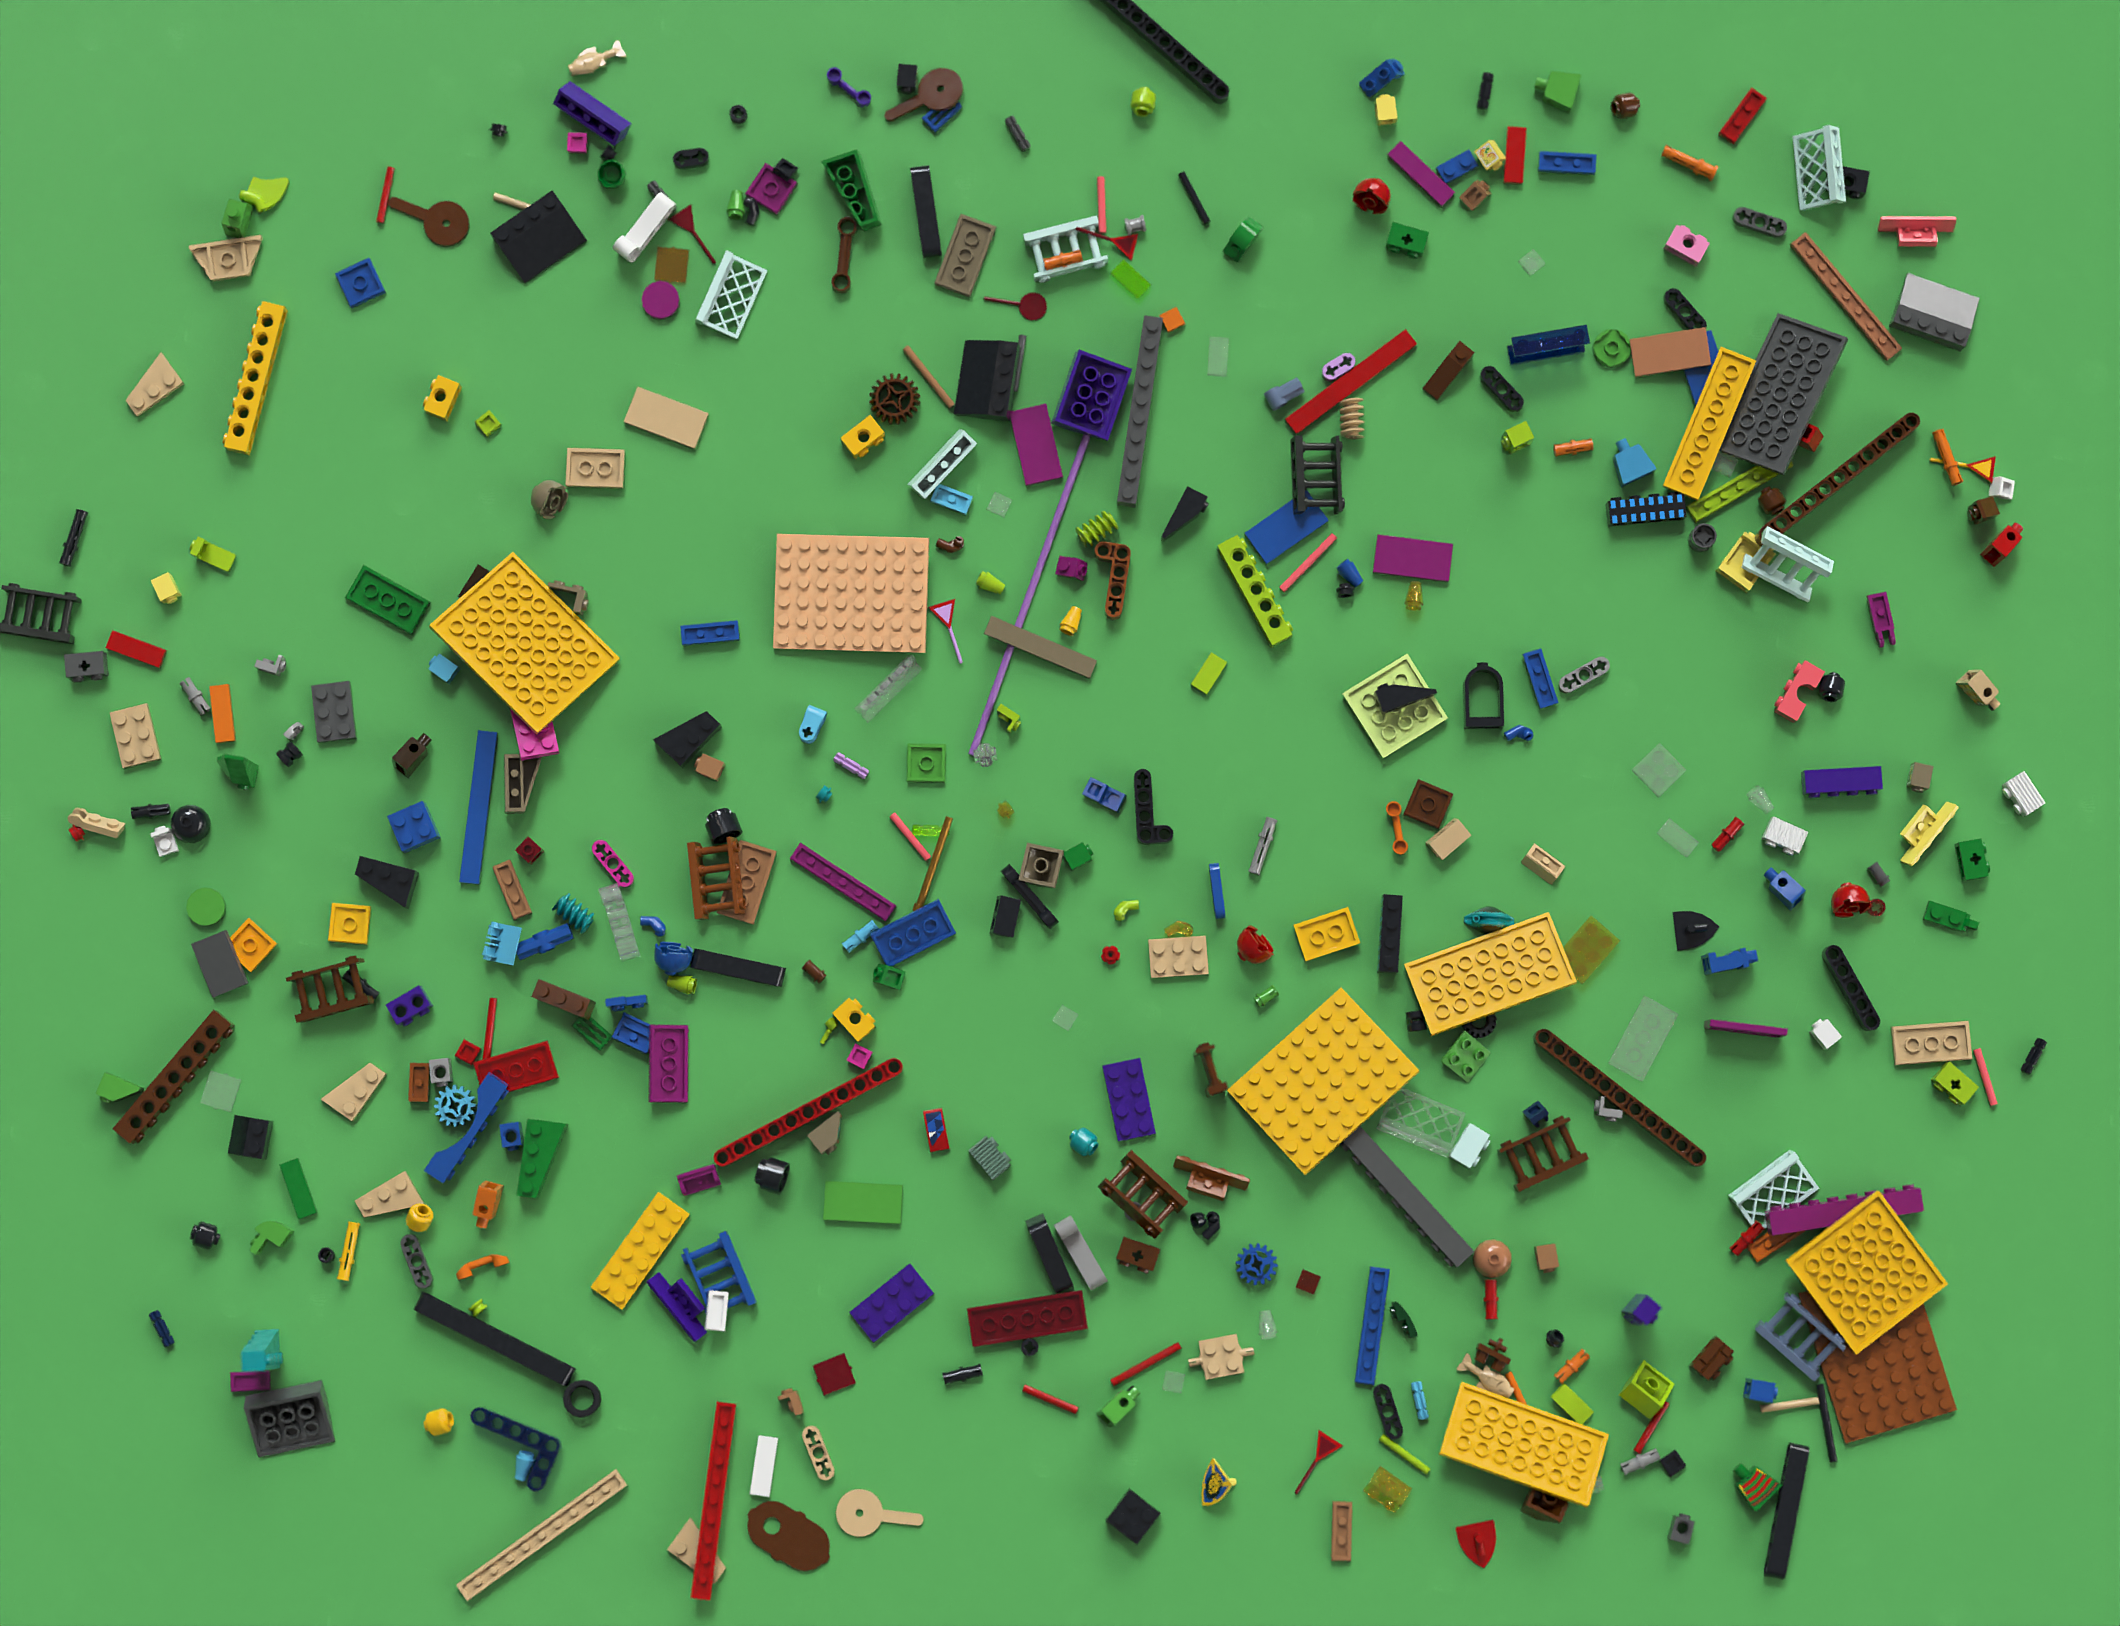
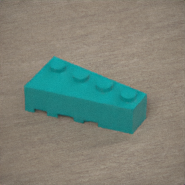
M279 1329L255 1330L251 1340L248 1341V1345H245L241 1351L242 1372L280 1368V1364H283V1354L279 1349Z

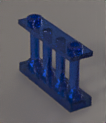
M1587 325L1512 337V345L1507 346L1510 365L1585 353L1584 345L1590 344Z

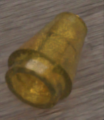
M1410 582L1404 602L1406 609L1412 611L1421 610V606H1423L1421 582Z

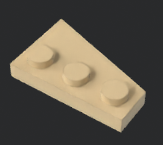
M369 1063L321 1098V1100L349 1120L354 1121L384 1079L386 1073L374 1064Z
M406 1171L355 1200L363 1217L410 1208L415 1204H425Z
M690 1517L667 1550L695 1569L700 1530ZM717 1554L713 1584L716 1583L726 1569Z

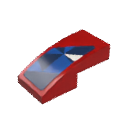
M942 1108L923 1111L930 1152L949 1149Z

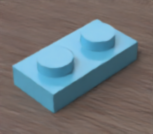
M939 484L935 488L930 501L966 515L973 496Z

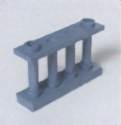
M1786 1292L1784 1300L1787 1303L1769 1322L1764 1323L1760 1320L1755 1325V1330L1810 1379L1815 1381L1820 1374L1818 1366L1837 1346L1844 1351L1846 1343H1844L1845 1340L1839 1333L1834 1334L1800 1304L1801 1300L1796 1295H1790ZM1794 1307L1802 1315L1784 1335H1777L1774 1332V1327ZM1807 1321L1811 1322L1816 1329L1798 1348L1793 1349L1789 1345V1340ZM1823 1333L1831 1342L1813 1361L1810 1360L1808 1362L1804 1358L1805 1351Z

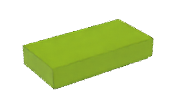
M1211 652L1191 685L1207 695L1227 662Z

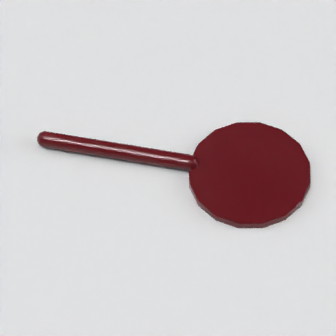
M1036 292L1024 295L1020 302L984 297V300L1019 306L1021 315L1028 320L1042 318L1047 310L1045 298Z

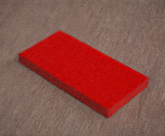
M548 1040L473 1062L480 1085L490 1072L509 1084L506 1088L509 1092L559 1078Z

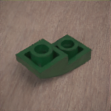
M1397 1301L1392 1302V1306L1389 1307L1392 1318H1396V1321L1404 1320L1405 1323L1402 1324L1404 1334L1408 1335L1409 1338L1417 1337L1416 1328L1408 1313Z

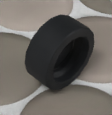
M575 1381L564 1392V1406L573 1416L587 1417L596 1412L600 1406V1390L591 1381ZM578 1387L588 1388L593 1394V1404L586 1410L576 1409L571 1403V1395Z

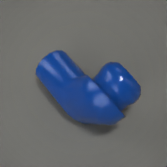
M1517 725L1504 732L1508 741L1515 737L1529 741L1534 736L1530 728L1522 725Z

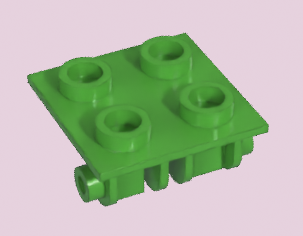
M1464 1030L1462 1034L1460 1033L1456 1042H1453L1446 1055L1442 1057L1441 1063L1448 1066L1468 1083L1491 1052Z

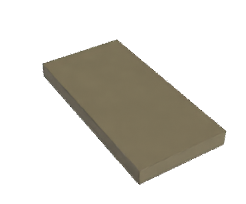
M960 214L934 285L970 298L996 226Z

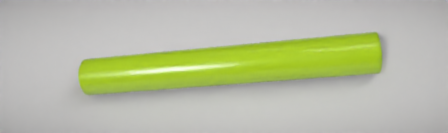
M1382 1434L1379 1438V1441L1424 1474H1427L1431 1469L1386 1435Z

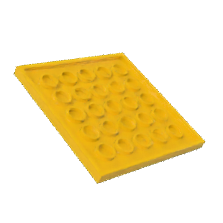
M1878 1190L1785 1260L1854 1354H1858L1948 1285L1944 1277Z

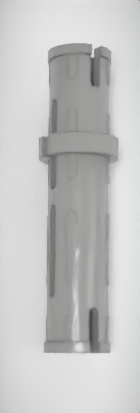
M1266 817L1262 832L1258 835L1260 838L1250 869L1248 870L1249 872L1260 875L1270 841H1273L1274 838L1272 835L1278 820Z

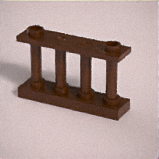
M350 956L345 958V962L305 973H303V970L292 972V976L287 977L286 982L295 981L302 1008L300 1010L301 1014L295 1015L296 1023H304L374 1004L373 996H366V993H363L357 964L365 962L364 958ZM345 967L350 968L356 993L354 995L355 999L352 1000L345 998L339 969ZM327 972L332 973L338 998L336 1000L337 1004L334 1005L327 1003L321 974ZM309 977L314 978L320 1003L318 1005L319 1009L315 1010L309 1007L303 979Z
M1209 1042L1198 1045L1193 1053L1194 1057L1200 1055L1209 1084L1205 1089L1207 1097L1228 1090L1227 1083H1222L1221 1079H1218L1210 1054L1215 1049V1045H1210Z
M1562 1115L1552 1120L1554 1123L1513 1143L1511 1140L1500 1144L1501 1148L1497 1150L1498 1153L1506 1152L1518 1177V1183L1514 1185L1517 1192L1589 1160L1586 1152L1580 1153V1150L1577 1151L1565 1123L1571 1121L1569 1117L1564 1119ZM1558 1127L1570 1152V1159L1564 1162L1559 1158L1547 1132ZM1538 1135L1541 1136L1553 1161L1551 1163L1553 1167L1547 1170L1545 1167H1542L1530 1139ZM1523 1143L1536 1170L1534 1171L1535 1175L1530 1178L1524 1174L1513 1151V1147Z
M1130 1150L1120 1161L1124 1164V1167L1111 1181L1105 1178L1098 1185V1188L1103 1195L1109 1197L1140 1225L1148 1236L1156 1239L1163 1231L1159 1227L1160 1224L1172 1211L1178 1214L1188 1201ZM1129 1172H1132L1138 1177V1180L1124 1195L1116 1186ZM1143 1185H1146L1153 1193L1140 1207H1137L1131 1201V1198ZM1158 1198H1161L1167 1206L1153 1221L1145 1212Z

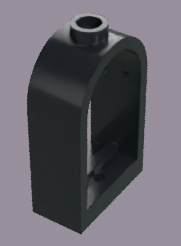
M1487 662L1477 663V667L1472 669L1464 680V729H1502L1504 727L1503 680L1499 672L1488 666ZM1486 672L1495 678L1498 692V717H1469V680L1475 673Z

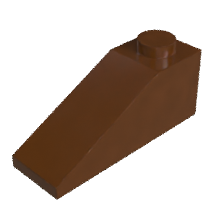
M1459 341L1422 389L1438 400L1470 361L1475 352Z

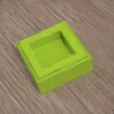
M490 410L475 421L486 437L502 426Z

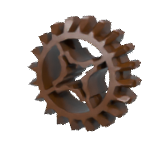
M891 373L890 379L887 380V377L884 375L883 383L880 380L876 381L879 387L872 386V390L876 393H869L871 398H875L869 400V404L874 405L871 410L872 412L878 411L875 414L877 418L883 415L882 422L889 418L888 422L890 425L893 423V419L896 420L897 425L900 424L899 419L901 418L906 423L907 419L905 416L912 419L913 414L911 411L915 413L918 411L914 407L920 405V401L915 400L920 398V394L915 393L918 391V387H912L914 385L913 380L907 383V376L901 380V374H897V379H894L893 373ZM892 385L902 386L906 391H896ZM886 388L888 396L883 399V402L879 403L880 394ZM891 392L898 398V406L892 400ZM910 395V403L903 410L901 403ZM894 407L898 413H890L883 408Z

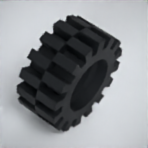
M1496 1013L1486 1016V1024L1482 1028H1476L1472 1022L1464 1024L1462 1027L1472 1037H1486L1496 1027Z

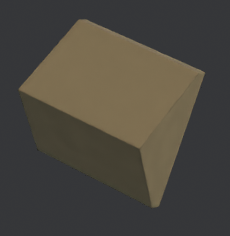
M1027 843L1018 880L1040 887L1056 888L1064 850Z

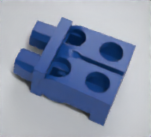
M1746 948L1735 950L1721 957H1716L1715 952L1701 956L1705 975L1735 968L1737 970L1749 967L1750 963L1758 961L1756 950L1746 951Z

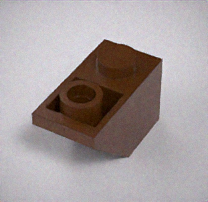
M1993 496L1975 501L1968 507L1967 511L1970 521L1974 522V525L1995 518L2000 514Z

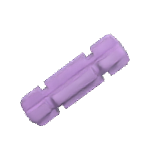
M840 752L833 759L834 762L839 765L842 764V767L850 772L857 773L862 779H865L869 773L868 769L860 767L858 763L848 757L845 758Z

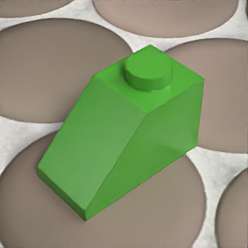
M105 1072L95 1094L100 1095V1100L110 1103L111 1101L118 1102L143 1092L144 1088Z

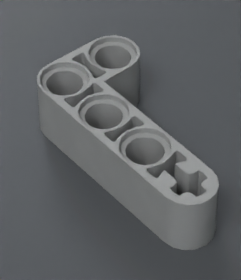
M1071 1215L1054 1224L1090 1290L1092 1291L1108 1282Z

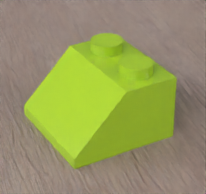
M1643 1360L1625 1383L1619 1396L1647 1418L1651 1419L1662 1408L1674 1383Z

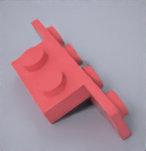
M1882 216L1879 220L1878 231L1897 232L1898 246H1937V232H1953L1956 217Z

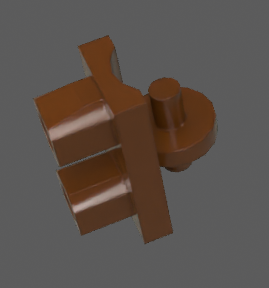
M1500 1337L1497 1342L1492 1339L1489 1340L1488 1344L1494 1347L1493 1350L1481 1343H1478L1476 1346L1478 1350L1475 1360L1484 1364L1489 1355L1494 1357L1495 1360L1490 1368L1501 1372L1505 1365H1509L1511 1361L1510 1358L1498 1353V1350L1504 1353L1507 1350V1347L1501 1345L1503 1339Z

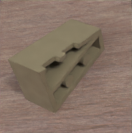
M504 754L505 814H524L542 757L521 760L520 754Z

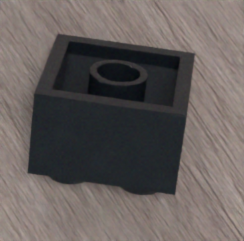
M235 1115L228 1153L267 1159L273 1121Z

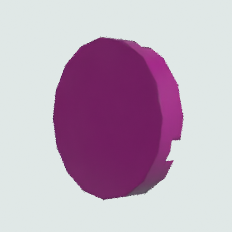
M657 281L648 285L641 299L647 314L656 319H666L675 314L680 302L678 291L675 287L664 281Z

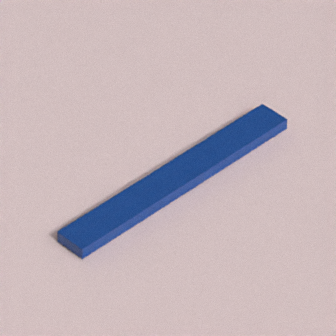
M478 730L460 883H480L498 737L497 732Z

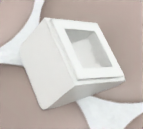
M1993 477V482L1990 483L1989 496L2012 500L2015 481L2004 477Z

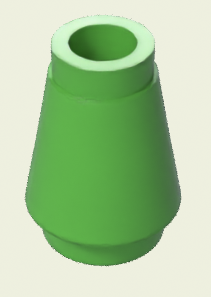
M733 190L726 210L730 219L740 220L745 214L743 192L740 190Z

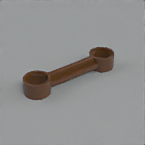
M843 217L838 222V231L841 235L837 273L832 277L831 281L833 289L838 293H845L851 287L848 269L852 237L857 232L856 222L851 217ZM849 221L854 224L855 228L851 233L842 232L841 225L844 222ZM838 277H844L848 280V284L845 288L838 289L835 287L834 281Z

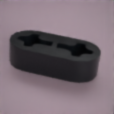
M704 148L680 150L674 154L673 162L679 169L702 167L709 162V155ZM698 153H702L703 156H706L702 159L703 161H699V159L692 158L698 157ZM680 156H683L684 159L690 158L689 160H684V164H680L677 161L680 159Z

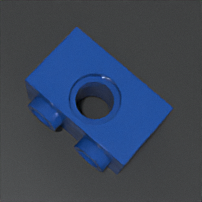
M1746 1378L1743 1397L1773 1403V1399L1777 1397L1778 1388L1775 1387L1776 1383Z

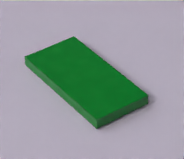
M365 565L361 568L345 596L347 600L410 635L415 631L431 603Z

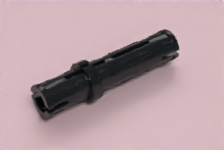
M76 509L67 541L63 543L64 550L59 561L62 565L71 567L75 551H78L79 547L77 545L88 512Z

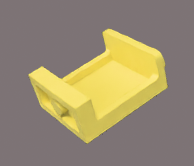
M1744 532L1716 569V572L1745 593L1752 588L1758 579V576L1741 568L1744 555L1748 554L1754 557L1761 548L1755 541L1756 535L1751 532ZM1770 548L1760 561L1768 565L1776 555L1773 552L1774 549Z

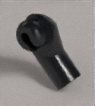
M746 197L744 206L749 207V214L745 223L754 226L759 215L758 203L755 198Z

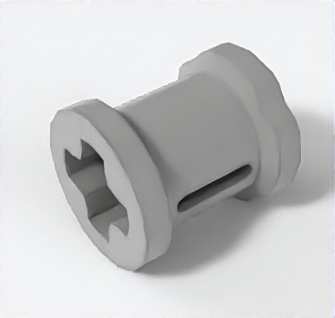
M1143 215L1135 219H1124L1127 235L1137 231H1146Z

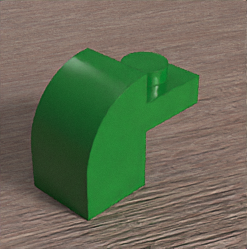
M1248 216L1232 234L1222 252L1238 263L1264 227Z

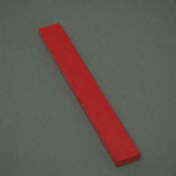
M1406 329L1285 418V421L1297 435L1415 347L1417 343Z

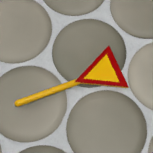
M1996 456L1970 464L1958 462L1960 467L1970 468L1990 483L1993 482ZM1930 458L1931 462L1943 463L1942 459Z

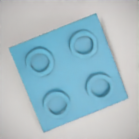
M491 922L487 933L491 937L486 936V938L490 939V943H484L489 946H484L483 959L513 965L522 928Z

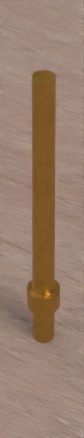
M945 817L917 903H914L913 911L924 906L953 821L951 817Z

